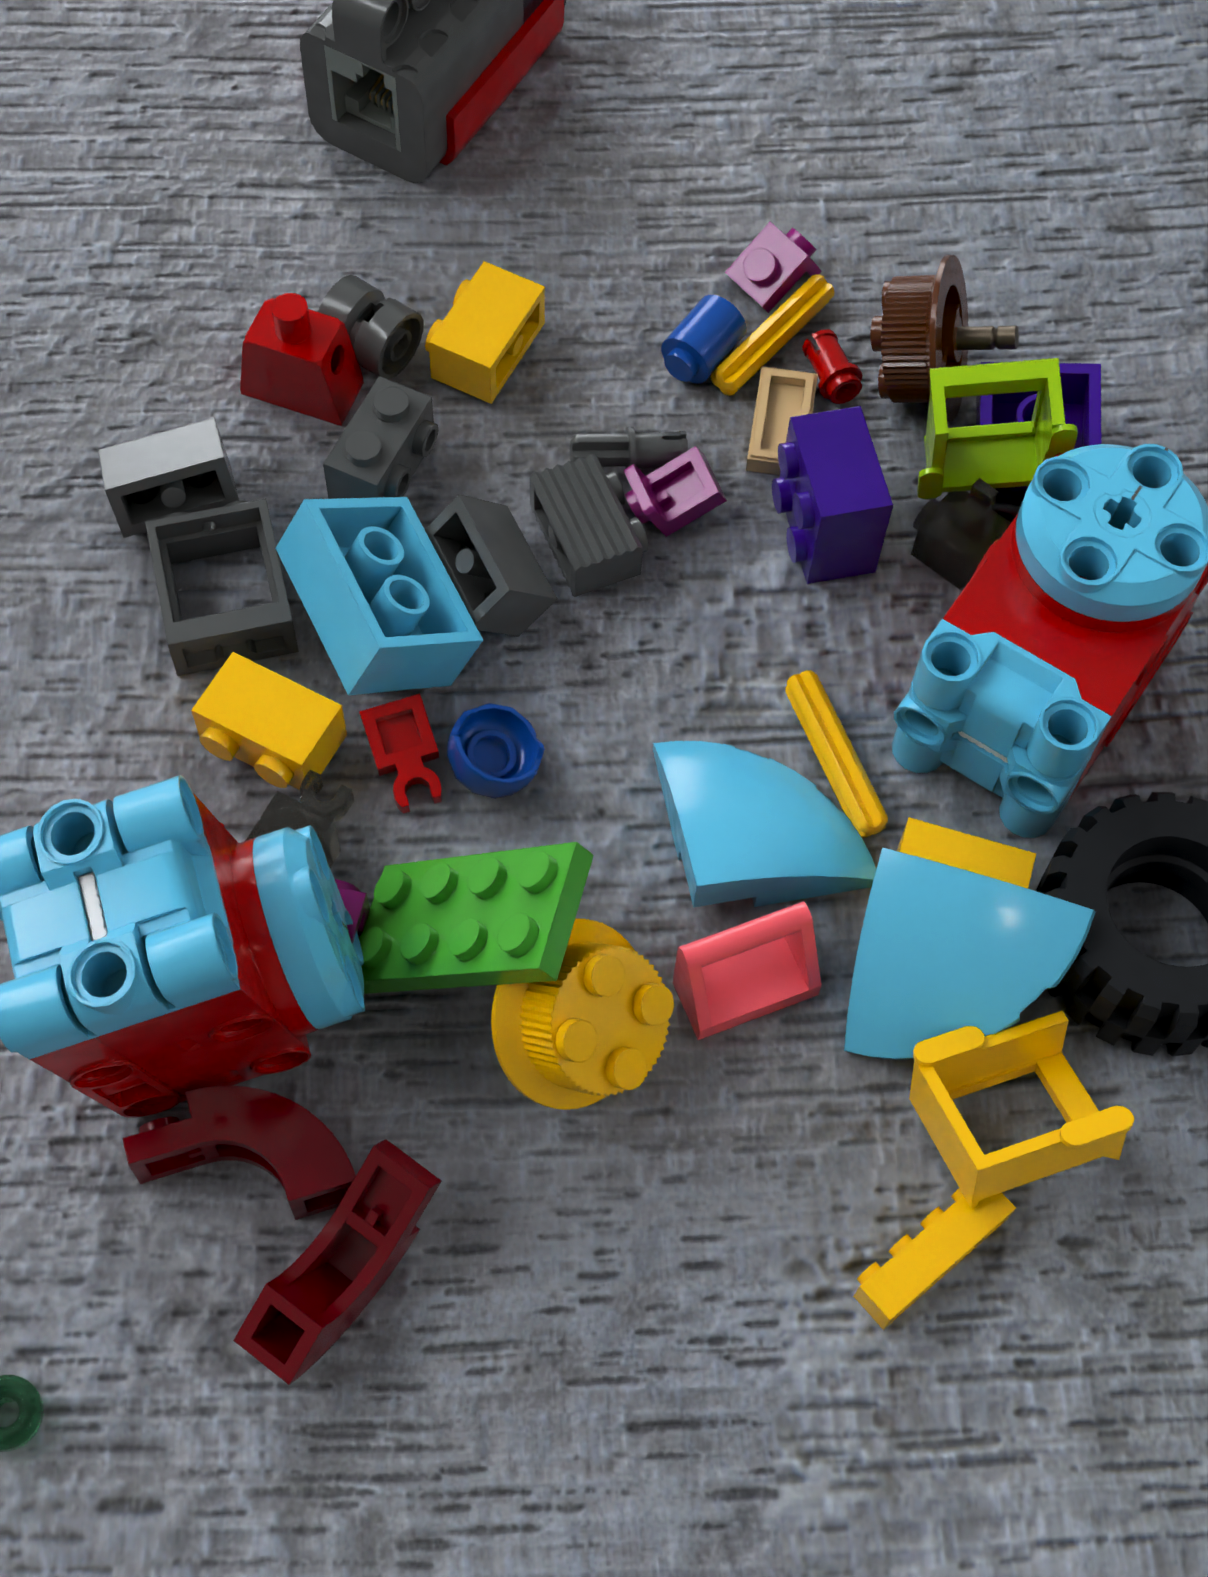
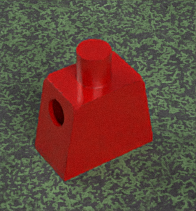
M284 293L275 299L265 300L243 341L241 394L342 426L364 384L363 375L345 324L338 318L308 309L305 298L297 293Z

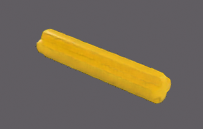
M820 274L812 275L717 366L716 370L711 374L712 383L724 395H734L761 369V366H764L829 303L835 294L833 285L828 283L824 276Z
M812 670L794 674L787 680L785 692L845 815L850 819L862 838L878 834L886 828L888 816L818 675Z

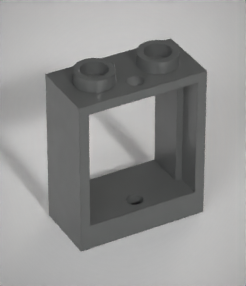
M266 498L249 502L234 501L223 507L191 513L175 512L164 518L145 521L167 644L177 676L221 668L232 652L251 661L299 652L279 555L275 549L276 541ZM261 547L273 603L182 620L172 564Z

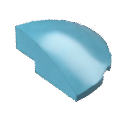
M705 741L653 743L654 757L678 860L682 859L693 908L752 898L754 907L872 887L876 867L861 835L843 811H840L829 798L819 791L814 783L795 770L774 759H768L727 744Z
M882 847L857 950L848 1006L844 1051L872 1058L909 1060L914 1059L913 1050L918 1042L965 1026L979 1028L984 1033V1036L996 1034L1010 1028L1020 1021V1013L1034 1002L1045 989L1055 988L1060 983L1081 950L1096 911L988 876Z

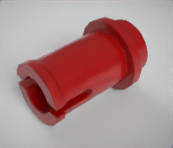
M825 329L813 333L812 337L815 339L820 350H816L809 339L805 340L802 350L809 359L816 374H818L820 379L818 385L819 392L824 398L831 400L835 404L851 401L862 389V372L860 368L849 362L834 331Z

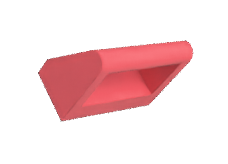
M805 902L794 904L678 947L672 983L698 1040L819 995L822 985L813 919Z

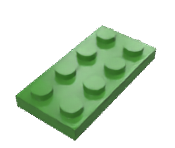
M578 842L385 865L382 875L376 883L364 930L359 937L364 958V965L361 966L364 979V994L557 981L594 855Z

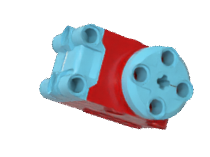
M1099 444L1079 447L1063 454L1059 452L1055 457L1044 460L1037 467L1018 514L1001 538L994 541L987 550L972 578L923 646L909 692L894 711V720L898 726L892 741V753L901 766L915 773H928L936 770L944 763L990 792L1002 797L999 806L1000 818L1004 826L1018 836L1035 838L1044 835L1053 826L1104 746L1108 747L1172 650L1193 614L1191 610L1197 598L1208 583V505L1198 488L1183 473L1182 463L1176 454L1168 448L1157 444H1143L1134 448L1114 444Z
M179 775L116 796L113 801L107 799L91 804L80 799L63 800L50 807L42 816L40 822L36 823L34 827L29 825L0 835V919L4 924L15 978L0 984V1039L10 1052H18L66 1080L72 1088L121 1116L134 1118L161 1113L181 1102L187 1101L186 1091L212 1086H232L262 1075L279 1073L298 1067L311 1058L306 1034L350 1020L353 1015L365 1011L363 996L364 979L361 967L364 965V958L360 940L356 931L353 944L351 942L347 925L353 924L352 918L344 906L320 839L311 825L297 830L286 827L238 843L224 827V824L219 822L192 792L185 778Z

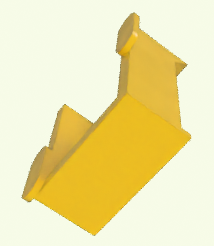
M1062 1010L984 1036V1033L977 1027L965 1026L920 1041L914 1047V1066L909 1099L970 1208L977 1207L979 1200L1101 1157L1120 1159L1126 1134L1131 1130L1134 1123V1116L1124 1106H1112L1101 1111L1098 1110L1062 1053L1069 1022ZM1035 1072L1066 1123L1060 1129L984 1155L954 1104L953 1099Z

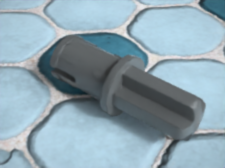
M626 427L625 434H577L572 436L570 440V460L575 462L579 457L586 458L591 453L597 456L602 467L625 466L626 469L635 464L639 469L660 468L688 451L687 434L685 431L635 432L634 427Z

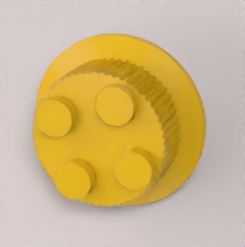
M575 918L557 981L496 986L491 1010V1031L497 1059L513 1086L533 1102L542 1106L563 1110L587 1107L610 1094L616 1095L617 1093H623L624 1090H633L643 1083L648 1071H652L653 1065L657 1064V1058L661 1057L660 1052L664 1050L663 1044L667 1042L665 1036L669 1033L667 1030L670 1026L668 1020L674 1009L673 995L665 984L661 983L662 977L658 976V971L654 970V965L649 964V959H644L643 955H639L619 932L598 921Z

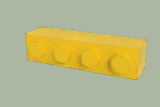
M958 1188L951 1196L955 1203L945 1211L938 1206L920 1223L924 1230L914 1239L906 1234L888 1251L893 1257L882 1267L877 1262H874L860 1274L857 1281L861 1285L853 1297L883 1330L887 1328L1008 1220L1016 1207L1003 1193L979 1200L977 1207L970 1208L960 1188Z

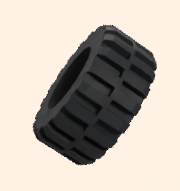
M1151 792L1146 802H1141L1140 796L1137 794L1115 798L1110 809L1106 806H1098L1083 816L1078 827L1070 828L1057 847L1035 890L1096 911L1087 938L1074 963L1055 988H1047V991L1052 997L1062 994L1069 1002L1064 1012L1078 1025L1084 1019H1087L1100 1029L1096 1037L1113 1046L1119 1038L1132 1041L1131 1050L1134 1053L1153 1056L1161 1045H1166L1167 1052L1171 1056L1189 1055L1200 1044L1208 1048V964L1192 967L1168 965L1138 951L1122 936L1116 927L1108 908L1107 890L1122 884L1136 882L1164 886L1188 899L1201 912L1208 923V801L1190 796L1187 803L1175 801V793Z

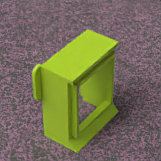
M1059 358L930 368V399L926 436H924L926 469L921 470L918 475V497L921 499H934L941 496L943 492L1029 486L1037 467L1044 460L1055 457L1059 452L1063 454L1073 450L1078 430L1076 425L1065 424ZM1038 391L1031 421L948 428L946 398Z

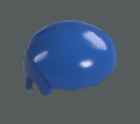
M491 703L464 711L453 726L447 743V757L455 778L472 793L494 799L512 796L525 788L537 775L545 750L544 745L537 739L532 724L513 707Z

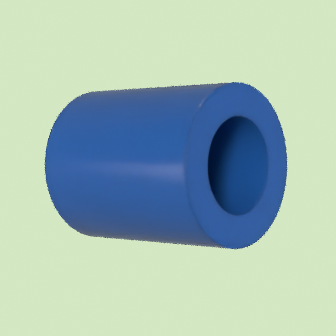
M704 296L662 343L661 351L664 364L669 373L683 382L697 384L705 382L746 334V323L740 311L731 302L720 296Z

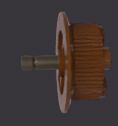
M955 255L943 257L936 275L895 276L892 278V281L884 282L882 289L883 316H873L870 330L872 350L874 352H881L882 364L878 375V389L881 399H890L893 403L929 402L930 368L967 365L968 350H994L995 347L998 350L1018 348L1019 330L1017 325L998 326L997 329L994 326H968L965 279L960 261ZM962 397L946 398L947 421H953L956 418L961 406Z

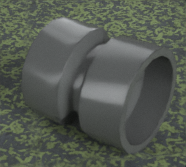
M353 275L343 277L333 285L324 297L318 310L319 313L338 318L345 324L358 364L376 376H381L388 380L397 376L408 365L420 344L423 334L424 320L421 314L396 299H385L381 290Z

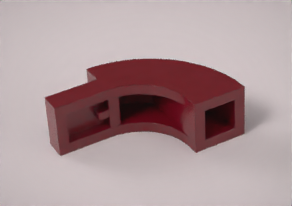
M212 1086L186 1091L185 1094L191 1118L181 1121L177 1117L158 1118L142 1125L139 1128L138 1134L122 1138L128 1165L140 1184L217 1161L246 1162L265 1170L281 1184L286 1192L295 1220L338 1207L356 1176L344 1148L320 1119L290 1099L273 1092L252 1087Z
M387 1139L374 1145L327 1224L291 1266L279 1276L266 1283L233 1341L288 1385L297 1380L344 1334L391 1275L420 1231L415 1225L442 1181Z

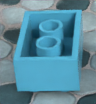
M408 497L303 500L275 549L347 694L359 695L451 686L483 642V638Z

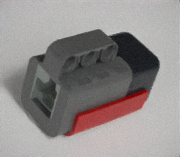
M333 0V3L300 38V52L311 124L316 132L333 146L406 181L413 183L422 182L438 163L447 166L458 156L561 32L564 23L566 0Z

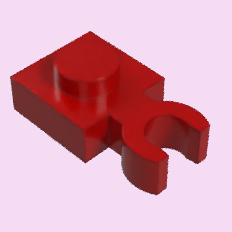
M420 693L359 711L379 776L395 771L398 773L393 784V794L398 809L403 814L410 812L406 793L415 784H423L429 788L434 804L442 802V787L439 777L434 771L423 765L424 762L439 758V751Z

